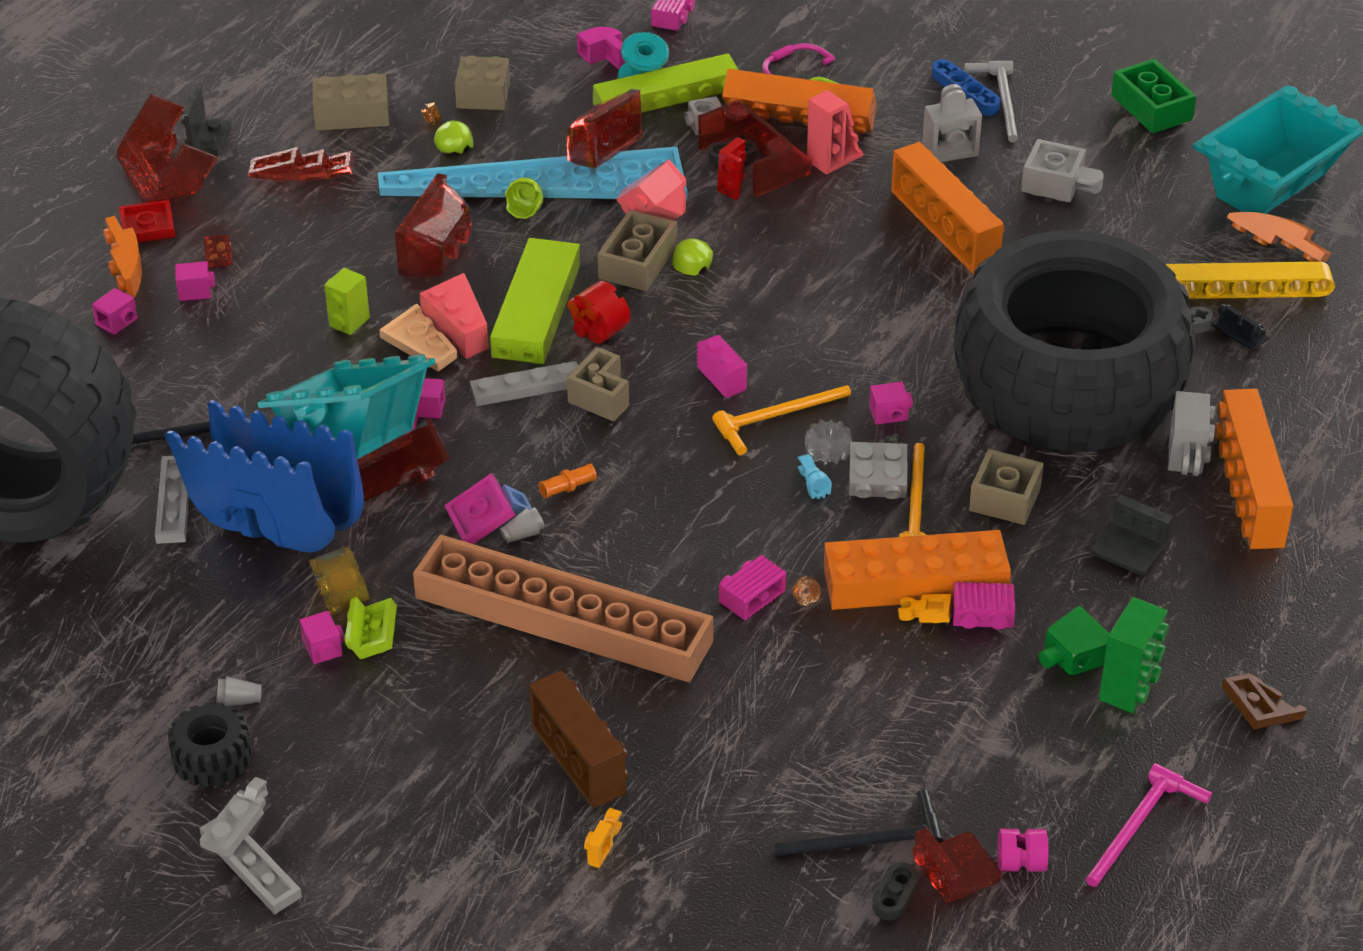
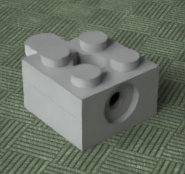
M951 84L943 88L940 104L925 106L922 144L940 162L979 156L982 114L972 98L966 99V95L959 85Z
M1037 139L1023 168L1021 192L1053 198L1058 201L1071 202L1076 190L1093 194L1099 193L1102 190L1104 174L1101 170L1084 167L1086 149Z
M1176 391L1169 432L1168 471L1181 472V475H1187L1188 472L1192 473V476H1199L1203 472L1204 463L1210 462L1211 446H1207V444L1213 442L1215 425H1210V423L1214 422L1215 406H1210V394Z

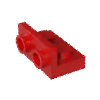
M739 137L719 151L717 191L734 200L740 198L741 183L745 176L746 141Z

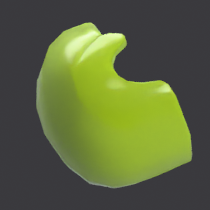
M451 120L442 124L436 130L434 143L440 152H457L462 154L466 146L473 147V136L468 126L463 122Z
M520 177L512 181L504 194L507 201V211L519 219H527L534 216L543 203L542 189L531 178Z
M685 239L675 247L672 265L683 274L698 275L703 267L706 266V269H709L713 258V251L706 242L700 239Z

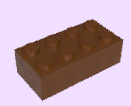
M561 670L529 684L531 726L590 806L596 808L626 794V779H628V773L625 768L626 748L620 740L616 741L607 722L600 720L596 715L591 701L585 700L582 697L576 682L569 680Z

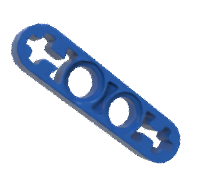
M940 59L933 62L932 78L944 87L951 84L959 85L964 91L966 99L972 98L981 114L993 116L999 113L1000 98L998 95L951 61Z

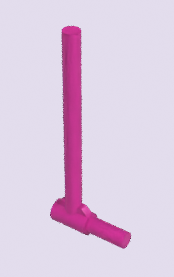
M1155 763L1148 774V779L1153 786L1089 873L1086 882L1092 887H1097L1164 791L1168 793H1178L1180 791L1205 804L1209 803L1212 792L1185 780L1184 776Z

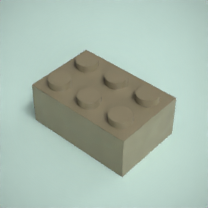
M371 73L369 75L322 76L320 78H313V112L316 131L389 126L386 74Z
M629 209L598 253V279L647 292L677 246V221Z

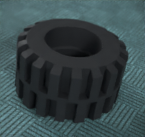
M204 703V706L200 707L195 705L191 707L190 711L184 710L179 714L180 718H175L171 723L172 728L168 730V743L175 772L179 773V777L183 781L189 779V784L194 786L198 783L202 784V787H209L210 784L220 786L223 785L222 782L224 781L231 782L235 780V775H241L245 771L244 767L249 766L252 751L247 723L240 712L236 713L234 707L229 706L225 708L222 703H217L216 705Z

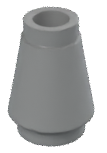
M534 507L530 510L528 508L524 509L503 527L499 528L503 539L508 544L540 534L539 530L545 528L539 512Z
M226 676V679H218L216 703H222L225 707L260 703L262 684H255Z

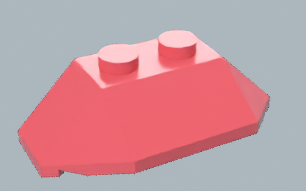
M667 160L625 187L619 194L617 201L626 214L630 209L674 221L686 212V193L684 189L686 178L670 160Z

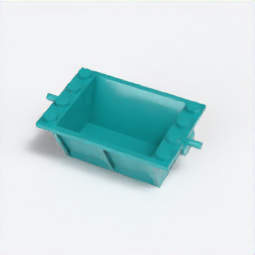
M1286 85L1195 142L1192 148L1207 156L1217 198L1242 212L1266 214L1325 175L1349 146L1363 135V126L1356 119L1347 118L1339 114L1336 105L1332 104L1326 107L1320 104L1316 98L1307 97L1298 92L1297 88Z
M425 354L409 356L408 360L400 361V356L387 357L383 359V362L378 363L375 362V358L359 360V364L351 365L350 360L338 361L334 363L333 368L290 388L266 394V399L257 402L258 408L271 407L274 414L283 416L287 420L289 427L293 430L294 423L298 420H303L315 435V430L320 425L327 426L331 430L333 437L337 440L338 434L342 430L351 431L354 438L356 458L359 459L413 429L427 367L436 364L435 358L425 359Z

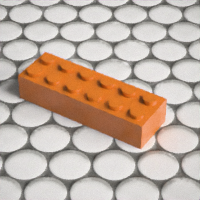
M727 69L722 95L728 111L734 116L744 117L748 114L755 115V118L760 120L776 118L783 123L791 124L793 121L803 122L804 125L808 126L809 99L829 90L848 103L854 122L852 126L853 131L859 134H864L866 131L872 132L877 109L873 88Z
M921 142L894 150L891 192L974 275L977 266L983 260L994 255L995 251L1002 247L1003 222Z
M1258 389L1224 390L1222 402L1217 403L1219 420L1218 423H1214V438L1219 439V456L1225 460V477L1230 478L1231 497L1236 498V515L1242 519L1243 538L1247 537L1250 549L1285 548L1293 503Z
M1000 530L826 542L824 546V573L832 610L901 605L900 598L911 597L915 600H921L922 594H951L953 599L955 582L1010 584L1011 569Z

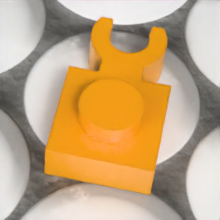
M922 594L921 600H915L911 597L900 598L901 608H898L900 620L908 621L919 617L920 623L950 622L953 605L951 594Z
M609 808L604 820H600L594 832L590 831L584 843V849L587 850L588 865L597 868L601 867L613 846L614 836L619 833L622 827V822L618 821L622 811Z

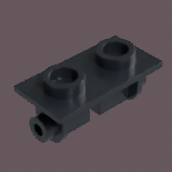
M1230 304L1220 305L1217 311L1220 314L1219 318L1211 322L1213 327L1251 351L1270 338L1265 335L1266 330L1263 329L1262 324H1258L1247 316L1241 320L1242 313L1234 309Z

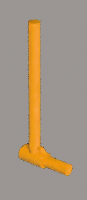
M846 385L735 417L727 414L725 411H718L713 415L712 420L723 437L730 442L736 453L744 455L747 452V447L737 434L739 427L851 396V389Z
M916 443L913 447L909 530L900 533L899 537L926 535L924 532H920L925 446L922 443Z

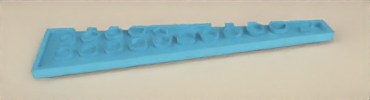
M667 147L379 172L378 180L380 196L505 197L504 194L510 183L520 177L535 180L540 185L543 198L617 199L625 187L667 160H670L683 176L684 174L678 148ZM685 186L686 200H688V191Z

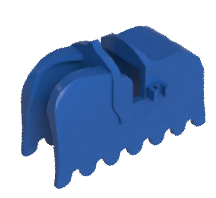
M211 400L207 403L212 441L208 446V451L204 448L201 440L195 436L187 440L186 446L176 432L169 430L165 433L166 440L175 458L190 499L197 510L218 527L242 532V535L248 537H266L279 547L291 548L301 552H316L322 550L334 540L335 530H346L355 524L361 516L364 503L363 487L356 458L353 433L349 430L339 432L337 440L333 437L331 430L325 425L318 426L315 430V435L303 420L296 421L293 430L289 427L287 420L281 415H276L272 419L271 425L268 423L265 415L259 410L252 412L250 415L251 420H249L241 407H231L229 415H227L219 402Z

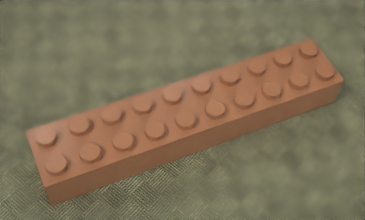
M441 534L413 572L415 597L417 599L689 683L713 643V616Z

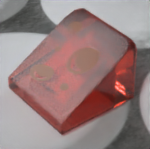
M230 235L204 237L205 258L208 267L233 265Z

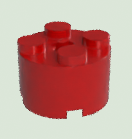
M598 281L568 301L567 306L575 323L573 329L579 337L583 338L585 336L594 343L601 344L624 329L626 324L630 322V310L627 302L623 297H617L614 293L617 289L612 284L606 281Z

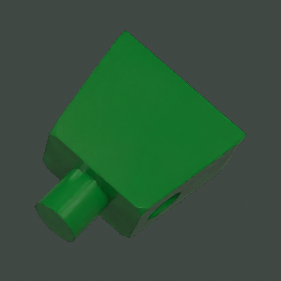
M1078 606L1048 628L1045 638V650L1039 652V660L1047 669L1059 664L1069 675H1076L1103 666L1108 635L1110 633L1081 606Z

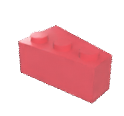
M829 90L810 98L808 105L807 161L826 175L864 156L857 144L859 141L858 135L853 131L852 126L854 122L848 103Z
M464 273L420 293L423 315L433 321L434 328L438 332H442L461 355L468 359L489 349L487 322Z

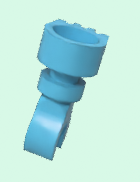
M810 454L799 456L798 459L802 465L798 466V469L807 481V491L812 499H815V497L820 499L821 496L825 498L826 494L830 495L832 482L828 476L816 468Z

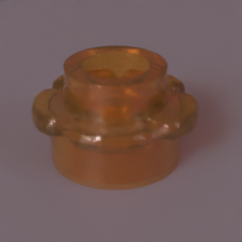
M434 102L424 104L425 109L421 110L427 124L432 122L435 126L436 122L442 120Z
M807 576L797 579V584L792 588V595L797 599V602L803 606L816 602L821 594L818 582L814 578L809 579ZM805 588L808 589V592L806 594L804 593Z

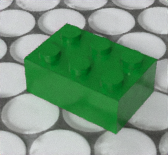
M1155 58L1116 70L1113 74L1111 96L1151 133L1193 120L1197 96Z
M1132 597L1108 635L1099 695L1100 701L1130 713H1134L1139 703L1144 704L1150 692L1149 686L1151 683L1156 684L1162 672V667L1158 665L1166 649L1162 642L1165 640L1169 630V624L1166 623L1168 610Z

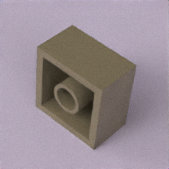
M461 56L455 81L456 108L505 110L510 86L509 58Z
M988 449L971 485L969 511L1025 525L1041 489L1044 463Z

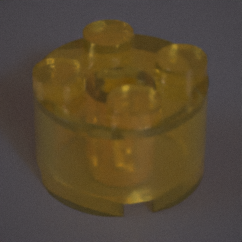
M349 546L341 547L309 560L314 576L320 575L316 584L321 596L325 597L328 595L329 597L324 599L330 616L349 609L350 599L357 597L362 603L370 599L363 576L360 575L358 564Z

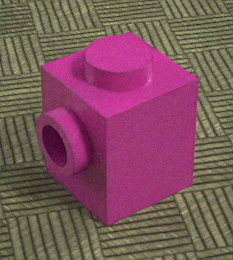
M207 261L175 264L179 301L211 298V287H215L214 271L209 272Z
M114 288L92 304L95 324L114 335L138 319L134 298Z
M903 382L870 386L869 408L876 425L908 420V412L913 407L911 393L906 392Z
M328 611L299 619L302 641L313 664L342 656L341 643L345 642L344 633L340 624L335 626Z

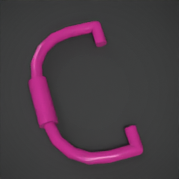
M808 43L787 45L772 52L765 59L762 69L764 74H771L768 66L772 61L776 62L801 49L813 50L826 57L822 60L823 65L833 62L835 57L817 45Z

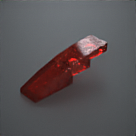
M298 147L251 159L248 174L250 178L280 181L327 179L352 174L355 157L352 151L328 157L325 149L301 155Z

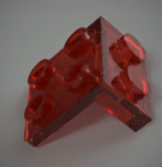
M928 828L915 833V845L912 848L914 859L946 904L1001 881V871L972 833L965 832L940 843L936 841Z

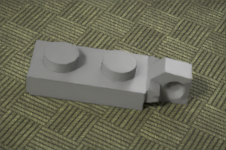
M255 777L247 785L245 791L239 790L200 838L202 848L227 858L232 856L264 814L265 797L268 795L267 781Z

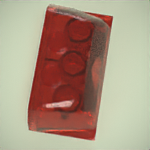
M630 89L625 93L611 97L595 105L577 118L567 129V160L580 166L597 168L641 139L643 134L640 90Z
M436 174L395 232L398 273L400 275L425 278L442 275L452 260L457 258L462 245L469 240L472 232L469 206L461 195L447 184V175Z

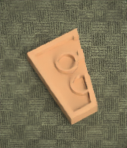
M415 304L379 330L381 339L411 356L425 354V359L435 358L436 364L429 367L438 372L457 359L455 347L442 332H438L434 328L433 321L423 315L422 309L418 304Z

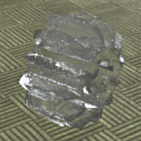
M820 419L819 424H811L810 429L805 435L807 454H810L815 462L824 461L825 465L831 461L837 464L839 459L846 460L847 455L850 453V442H853L850 428L844 427L843 422L834 423L832 419L829 422Z

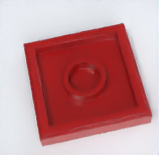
M170 200L119 207L122 230L133 227L138 243L176 237Z

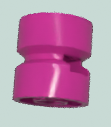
M999 828V871L1018 872L1021 867H1025L1028 872H1046L1048 867L1047 830L1027 829L1024 834H1021L1018 829Z

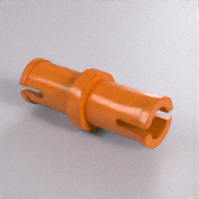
M589 463L571 471L568 469L563 470L558 476L538 483L540 494L543 498L547 499L564 491L572 492L577 486L595 481L597 478L596 471L593 465Z

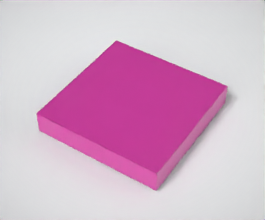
M492 473L444 505L462 541L471 544L476 543L516 516Z

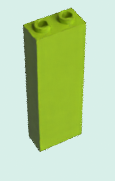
M536 238L528 239L490 336L492 358L538 364L545 363L581 265L580 244Z

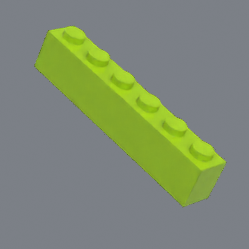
M727 53L593 85V104L604 122L723 94L727 69L738 70L730 54Z

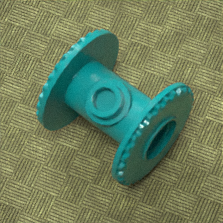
M638 32L627 37L621 47V55L626 63L621 66L618 79L663 69L662 66L669 57V48L666 42L658 35L651 34L650 32Z

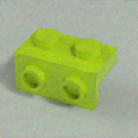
M358 597L350 599L344 640L347 647L353 650L360 660L392 649L397 604L392 598L366 607Z

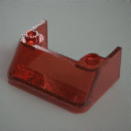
M152 93L121 140L116 152L117 160L142 201L146 203L174 200L194 194L201 188L204 179L218 159L213 154L183 143L172 160L169 154L177 146L176 133L173 127L185 107Z
M732 101L698 116V148L700 150L708 148L712 143L722 142L742 134L747 139L754 141L757 147L767 155V157L753 162L754 197L803 178L812 171V160L809 156L740 101Z
M431 418L423 421L411 432L357 459L364 501L419 478L420 482L428 480L436 475L434 470L450 460Z

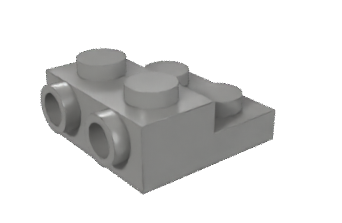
M850 442L849 496L860 498L886 497L888 499L906 498L907 444Z

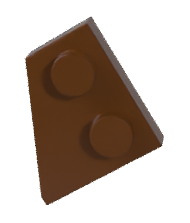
M1251 673L1224 678L1221 686L1253 729L1301 720L1307 711L1300 704L1294 708L1281 700L1283 693L1267 686L1262 680Z

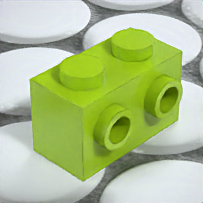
M343 268L324 285L329 326L351 335L370 318L366 277Z

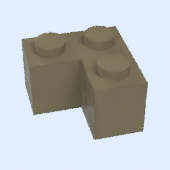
M596 347L567 377L568 403L615 422L629 407V381L621 378L620 356Z

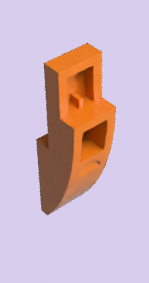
M1257 212L1229 213L1227 216L1228 219L1233 221L1231 226L1243 233L1248 230L1255 234L1253 239L1262 245L1267 246L1268 243L1277 245L1280 238H1282L1281 244L1291 250L1295 248L1300 249L1304 252L1302 256L1311 262H1326L1331 255L1329 251L1310 241L1314 230L1293 220Z
M111 216L105 218L107 229L103 230L107 245L110 244L111 246L110 254L112 261H108V267L112 277L116 276L118 289L135 298L142 276L137 238L133 227L122 230L116 217Z

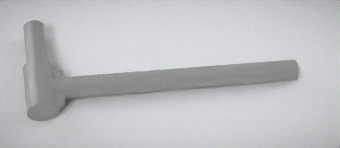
M1013 61L964 63V71L966 73L988 72V74L997 75L1008 141L1011 143L1016 142L1018 135L1007 75L1013 74Z

